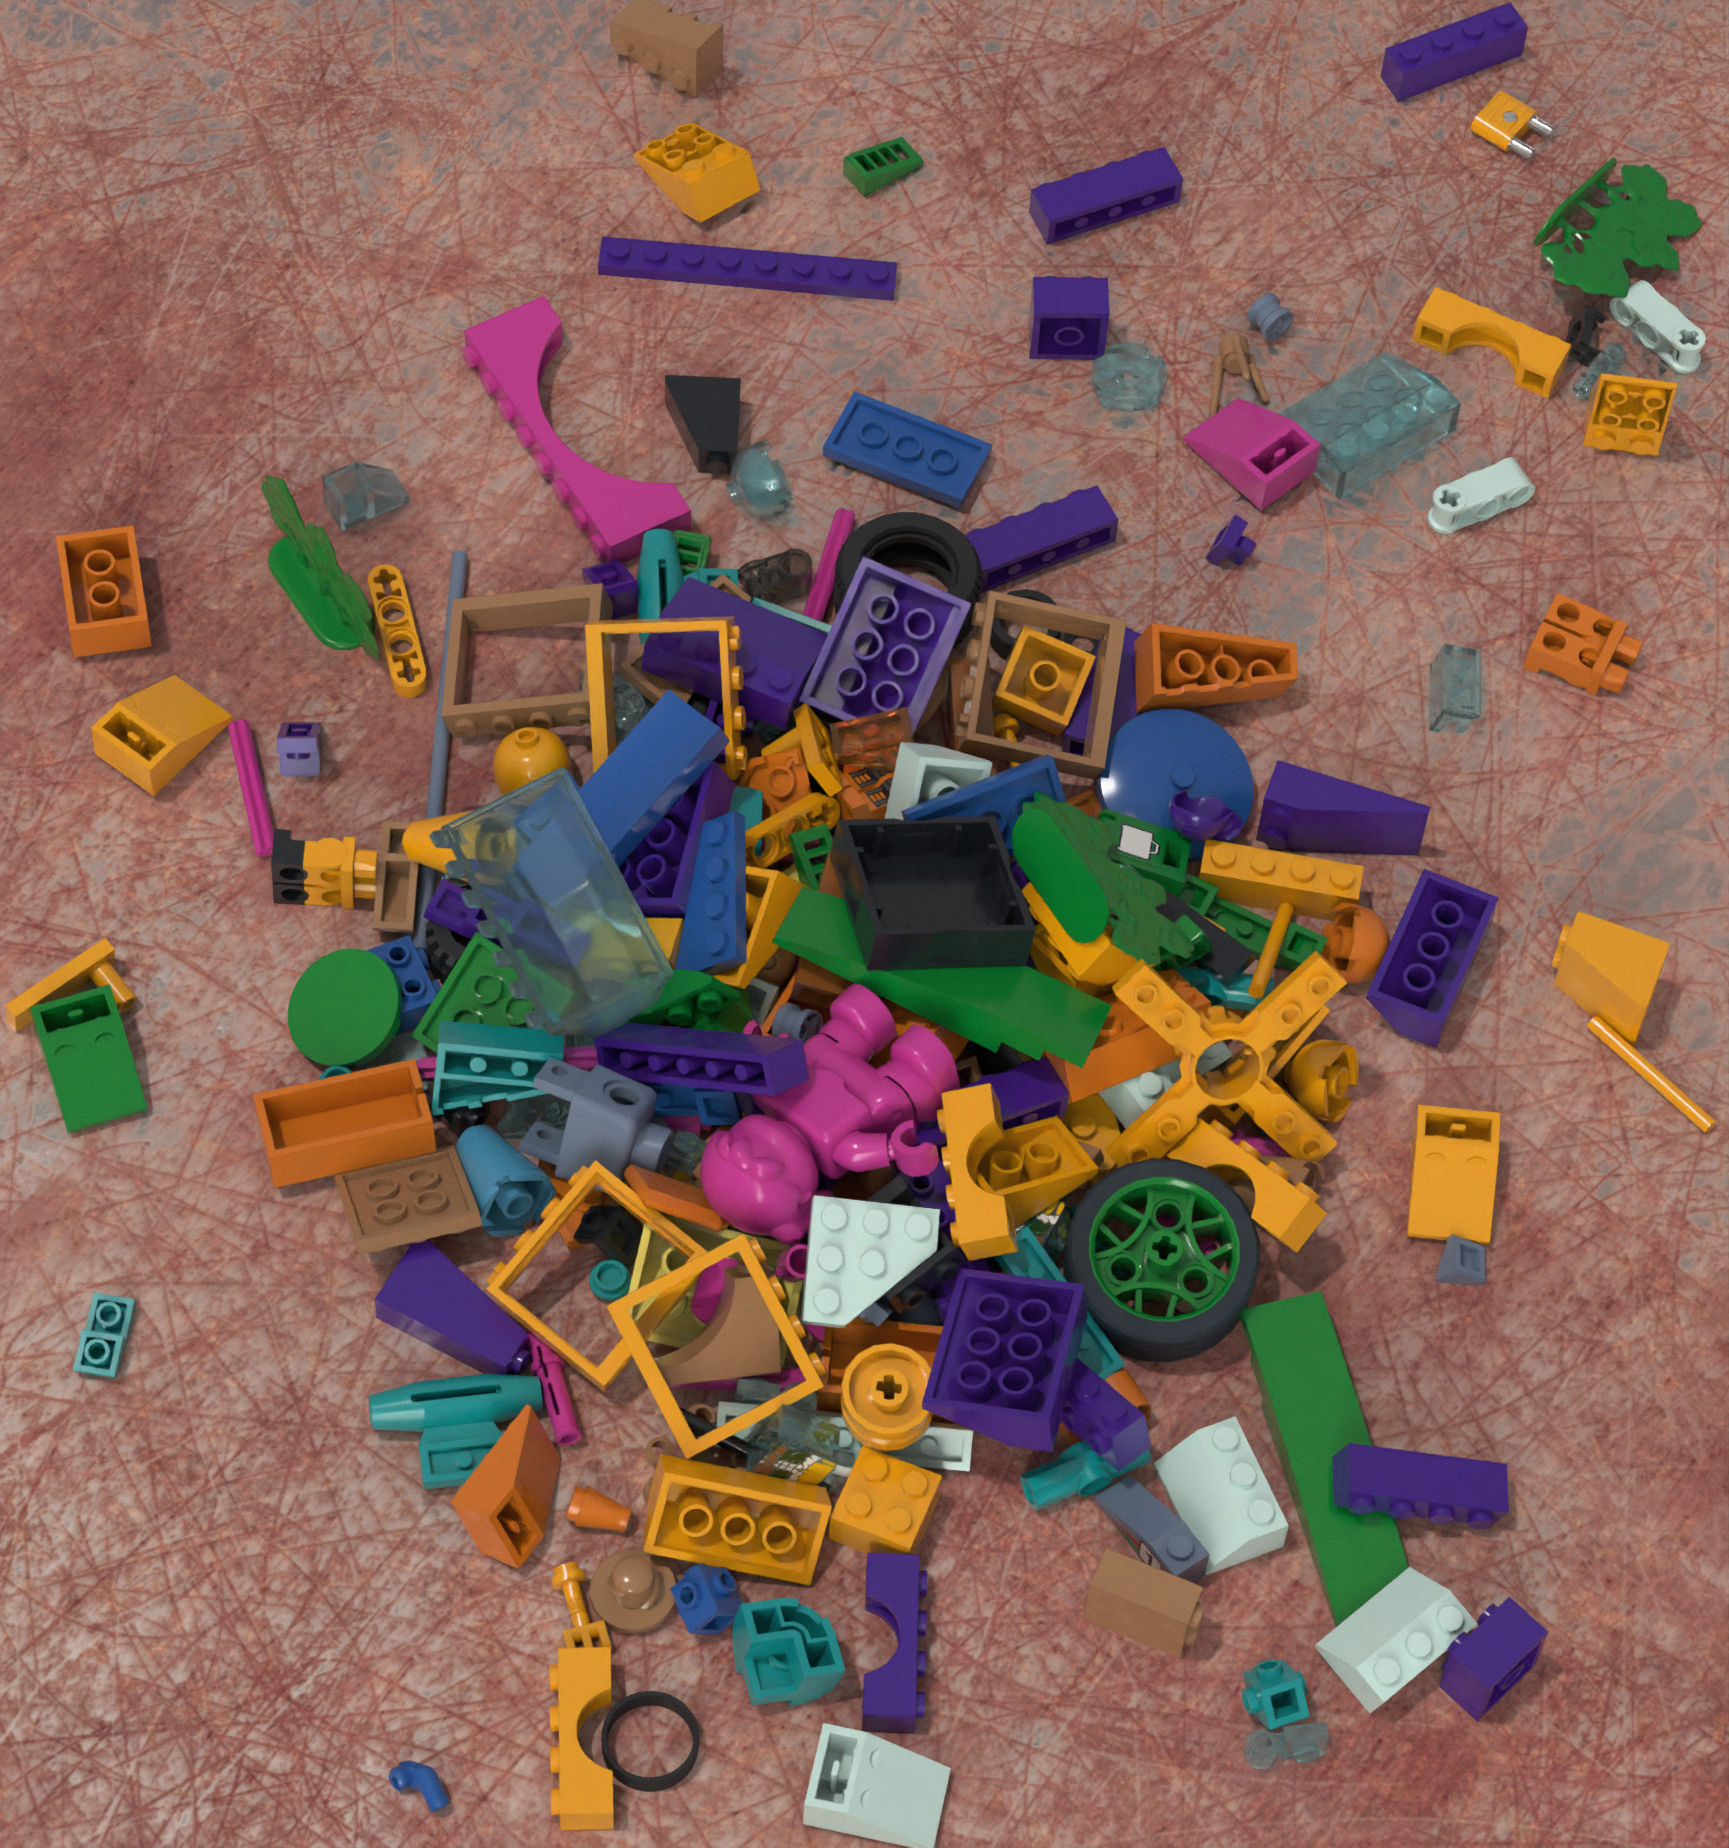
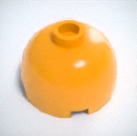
M525 727L513 731L501 740L493 755V775L498 791L502 796L512 801L528 803L567 769L573 776L571 756L566 745L557 734L548 729Z
M1322 1039L1310 1042L1286 1066L1284 1079L1286 1084H1288L1290 1096L1296 1098V1102L1315 1119L1337 1123L1345 1116L1351 1106L1353 1099H1345L1349 1085L1357 1086L1359 1060L1355 1047L1348 1046L1350 1043Z

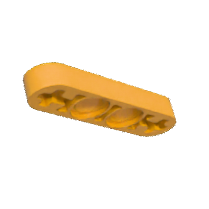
M382 564L374 567L368 575L369 596L392 687L399 696L414 698L420 696L427 687L426 666L402 574L395 566ZM388 580L391 586V596L385 597L384 588L380 581ZM390 609H397L404 613V616L397 621H388L383 618V614ZM405 640L412 647L407 652L398 653L391 649V645L396 641ZM410 665L411 675L415 681L407 682V679L404 678L403 666Z
M815 792L745 831L746 866L764 869L792 853L789 838L786 839L785 837L786 826L792 820L796 824L795 832L822 824H827L828 829L831 830L838 822L840 816L838 801L828 795ZM764 837L765 849L756 857V843Z

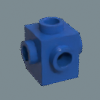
M707 1564L695 1565L686 1570L683 1574L684 1578L670 1588L677 1604V1611L684 1620L690 1634H720L734 1623L740 1604H743L736 1589V1581L729 1573L727 1567L707 1566Z

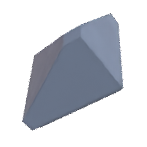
M1453 1234L1450 1235L1436 1273V1281L1450 1284H1485V1246Z

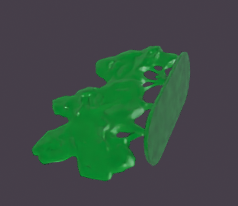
M1613 157L1555 210L1537 234L1533 245H1542L1559 228H1562L1564 231V243L1550 242L1545 243L1541 247L1543 258L1554 267V279L1564 285L1575 284L1585 293L1596 295L1605 293L1614 297H1626L1628 295L1630 279L1624 268L1623 261L1625 259H1632L1642 267H1654L1657 264L1664 269L1679 271L1678 251L1668 242L1667 236L1680 235L1688 237L1700 229L1702 223L1701 219L1697 217V211L1692 204L1667 198L1666 179L1648 164H1644L1642 167L1624 164L1621 169L1622 185L1619 187L1609 186L1606 181L1613 173L1617 164V159ZM1600 189H1603L1612 202L1610 205L1594 208L1588 202ZM1619 193H1626L1630 199H1624ZM1582 207L1591 213L1596 221L1595 225L1587 230L1576 229L1568 222ZM1580 233L1589 234L1591 238L1584 239ZM1572 235H1576L1582 241L1585 249L1584 252H1577L1572 243L1576 239ZM1566 245L1571 248V254L1564 250Z
M267 475L266 481L262 483V493L268 502L273 522L281 531L288 534V536L277 541L269 551L268 566L271 573L315 636L325 646L335 650H352L362 647L368 655L379 661L378 644L373 636L375 619L362 589L338 565L333 545L324 527H315V525L307 523V528L305 527L285 480Z
M1034 792L1035 801L1023 803L1022 810L1024 813L1018 817L1013 828V854L1021 869L1067 934L1074 941L1085 944L1093 942L1100 937L1107 924H1109L1113 928L1112 940L1115 946L1125 954L1135 957L1138 962L1143 959L1148 965L1160 964L1159 947H1163L1172 954L1188 959L1190 952L1194 951L1192 941L1177 924L1156 911V906L1166 904L1165 887L1152 879L1142 877L1138 870L1127 864H1116L1107 856L1108 850L1111 849L1113 844L1107 824L1085 814L1078 807L1068 802H1057L1048 794ZM1109 914L1116 915L1119 920L1113 919Z

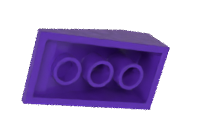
M1278 760L1264 796L1256 840L1264 842L1269 847L1275 849H1286L1293 852L1419 855L1431 807Z

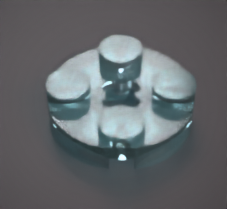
M1124 342L1108 347L1106 353L1100 358L1097 357L1094 361L1091 376L1092 388L1100 398L1101 406L1107 410L1117 409L1128 412L1144 409L1150 410L1157 407L1159 399L1165 391L1167 381V368L1163 359L1159 355L1156 358L1148 353L1149 348L1138 343ZM1128 372L1132 373L1133 378L1138 379L1134 381H1126L1122 378H1124V374Z

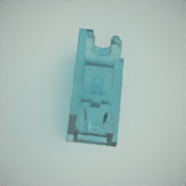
M1444 643L1430 665L1429 730L1440 732L1448 722H1458L1457 734H1461L1469 728L1474 719H1479L1481 716V651Z

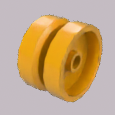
M894 1343L873 1345L857 1354L846 1368L841 1385L840 1402L843 1422L851 1435L866 1447L881 1451L901 1450L917 1442L930 1427L933 1413L922 1409V1401L931 1368L922 1356L909 1347ZM889 1395L894 1399H884V1396Z

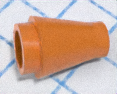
M588 1485L586 1489L576 1486L565 1519L574 1521V1526L616 1530L624 1533L632 1508L623 1506Z

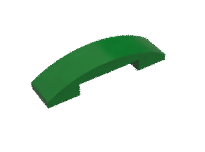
M1186 873L1178 899L1199 914L1225 928L1227 934L1253 951L1255 960L1259 961L1273 921L1217 896L1219 887ZM1292 922L1289 929H1287L1274 966L1295 971L1315 951L1321 954L1329 938Z

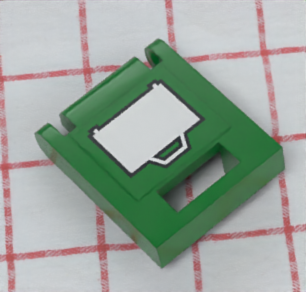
M1102 809L1097 819L1107 824L1113 842L1107 856L1116 864H1127L1138 870L1142 877L1152 879L1163 885L1167 891L1178 898L1185 881L1191 840L1185 838L1179 832L1110 809Z

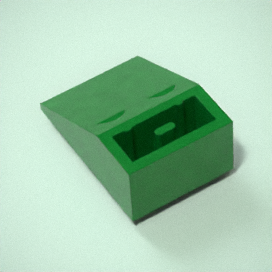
M110 984L30 1007L35 1034L68 1134L148 1110Z

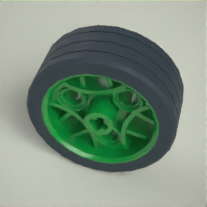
M1151 1158L1128 1163L1106 1174L1087 1191L1075 1210L1063 1254V1277L1067 1282L1085 1284L1087 1311L1118 1353L1142 1361L1173 1362L1195 1357L1216 1346L1236 1327L1242 1310L1248 1306L1260 1267V1240L1255 1222L1251 1218V1213L1241 1196L1224 1179L1202 1166L1178 1159ZM1144 1206V1215L1133 1208ZM1161 1214H1169L1176 1219L1177 1225L1164 1227L1158 1223L1156 1217ZM1192 1215L1199 1218L1201 1221L1192 1223ZM1116 1217L1136 1229L1124 1242H1121L1106 1227ZM1214 1233L1221 1248L1204 1256L1195 1237ZM1098 1239L1108 1250L1095 1253L1096 1240ZM1226 1261V1273L1220 1271L1215 1265ZM1123 1267L1132 1273L1133 1278L1128 1281H1120L1112 1275L1111 1271L1115 1268ZM1188 1279H1196L1204 1285L1205 1290L1199 1293H1192L1185 1288L1183 1282ZM1142 1300H1155L1168 1304L1166 1317L1142 1313ZM1133 1301V1309L1124 1303ZM1175 1308L1184 1313L1183 1315L1173 1317Z

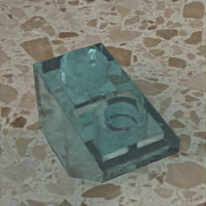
M354 462L322 476L324 504L341 531L410 502L408 493L392 469Z

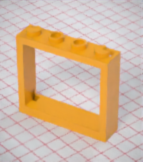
M734 616L592 621L585 625L593 774L617 748L610 634L719 631L724 733L730 742L725 747L726 763L718 765L731 780L741 776L742 769L747 768L748 754L746 746H741L740 730L745 729L746 715L744 706H739L738 690L743 689L744 676L742 666H737L736 650L741 649L742 640L741 630L739 626H735Z
M595 1160L589 1168L583 1165L577 1173H574L568 1182L571 1190L562 1200L555 1197L546 1206L540 1215L544 1221L535 1232L528 1229L519 1238L513 1247L517 1253L506 1265L501 1261L494 1268L492 1274L486 1279L490 1284L486 1292L490 1299L605 1392L633 1358L624 1339L620 1340L600 1366L597 1367L510 1296L507 1291L596 1186H599L687 1258L686 1263L707 1253V1251L660 1212L645 1206L632 1189ZM703 1270L662 1291L636 1321V1325L645 1343L696 1283Z
M744 1233L606 1306L686 1459L773 1414L782 1404L786 1407L824 1387L820 1377L827 1373L815 1351L807 1355L800 1339L807 1335L795 1313L787 1317L780 1301L787 1297L775 1275L767 1279L760 1263L767 1259L756 1238L754 1237L748 1241ZM739 1252L806 1381L695 1438L628 1309L722 1259Z

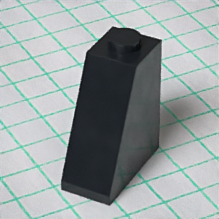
M665 375V405L698 473H710L713 475L736 474L741 378Z

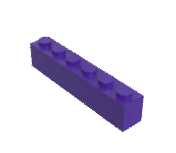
M627 1023L594 1038L599 1065L634 1081L775 1096L809 1080L802 1039Z

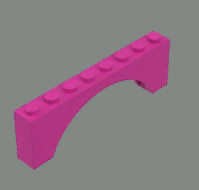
M544 296L464 330L465 347H462V354L465 362L470 368H476L480 374V381L485 392L488 395L493 394L495 396L502 417L507 422L511 420L516 428V435L523 448H530L534 454L537 469L543 476L548 475L552 481V488L557 499L561 503H567L571 509L570 513L574 524L579 530H585L589 536L590 546L598 558L603 557L606 562L619 559L623 564L640 556L643 535L652 529H666L673 533L675 530L691 532V509L673 483L640 482L603 471L586 462L570 450L552 429L540 403L539 388L547 365L562 346V321Z

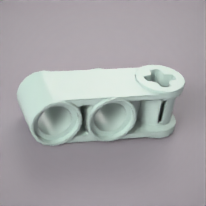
M1640 280L1629 287L1626 297H1614L1611 299L1610 310L1615 320L1631 331L1645 347L1656 353L1672 370L1682 374H1689L1699 368L1701 361L1699 351L1705 345V333L1687 319L1676 306L1669 303L1656 292L1651 284Z
M1505 458L1490 467L1471 472L1463 478L1438 487L1433 493L1432 503L1434 506L1428 512L1427 522L1435 532L1451 534L1478 521H1485L1502 511L1521 506L1533 496L1535 486L1514 458Z

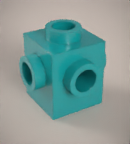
M1283 1659L1265 1660L1257 1664L1255 1669L1243 1672L1246 1689L1241 1690V1697L1244 1707L1249 1715L1254 1714L1268 1730L1310 1717L1305 1698L1308 1695L1305 1679L1300 1671L1295 1672Z

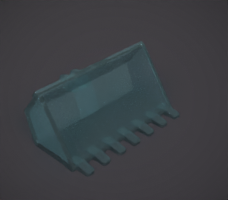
M565 767L556 769L442 826L441 830L433 831L429 835L436 848L452 849L457 860H451L445 864L449 875L452 878H467L472 890H466L461 894L465 906L468 908H483L488 920H482L476 924L480 935L483 938L499 939L504 950H499L492 954L495 964L499 968H514L520 980L512 981L508 985V989L514 998L530 999L535 1011H529L524 1015V1019L530 1029H546L549 1036H560L562 1034H606L660 1000L666 983L673 978L674 972Z

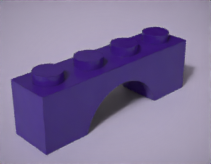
M867 1553L865 1610L879 1616L891 1627L896 1636L898 1647L886 1664L864 1674L862 1698V1731L914 1734L916 1718H924L925 1692L917 1691V1677H925L926 1651H917L918 1637H926L927 1611L918 1610L919 1596L926 1597L927 1571L919 1570V1554Z

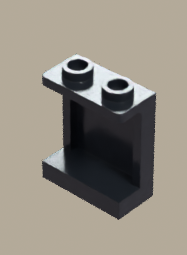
M899 1175L866 1200L869 1202L924 1208ZM939 1227L937 1251L935 1254L888 1290L885 1296L897 1312L901 1314L906 1309L918 1306L925 1299L926 1293L939 1283H945L958 1274L960 1267L966 1263V1260Z

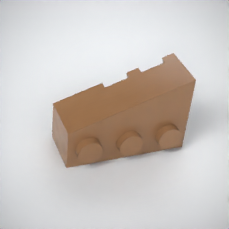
M632 0L610 22V46L619 54L628 56L643 65L647 71L656 73L671 82L675 88L684 90L696 98L722 73L723 23L714 21L711 25L699 22L698 16L692 13H687L683 17L672 13L673 11L670 6L651 0Z

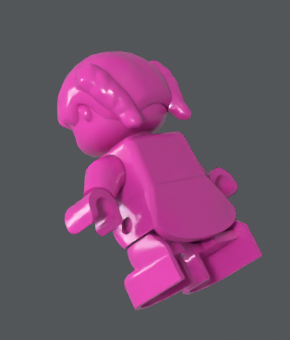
M853 983L832 1002L830 1006L831 1019L820 1028L818 1034L809 1038L803 1045L809 1080L775 1096L750 1093L755 1104L765 1115L754 1114L744 1117L729 1131L717 1130L708 1140L700 1166V1182L705 1198L710 1207L719 1216L741 1231L759 1236L770 1235L773 1238H777L782 1244H791L803 1239L809 1232L813 1196L834 1197L833 1193L827 1189L816 1191L819 1185V1171L831 1179H838L849 1170L864 1172L891 1166V1160H896L897 1167L902 1173L920 1177L928 1175L938 1166L939 1156L936 1145L924 1142L920 1146H911L917 1144L916 1131H918L921 1122L938 1119L937 1110L943 1109L941 1093L960 1089L953 1056L944 1043L931 1031L920 1025H912L891 1045L890 1062L877 1069L868 1064L873 1054L880 1052L897 1036L893 1017L885 1004L873 992L860 984ZM755 1020L749 1021L743 1031V1034L763 1035L760 1025ZM789 1033L779 1034V1037L790 1038Z

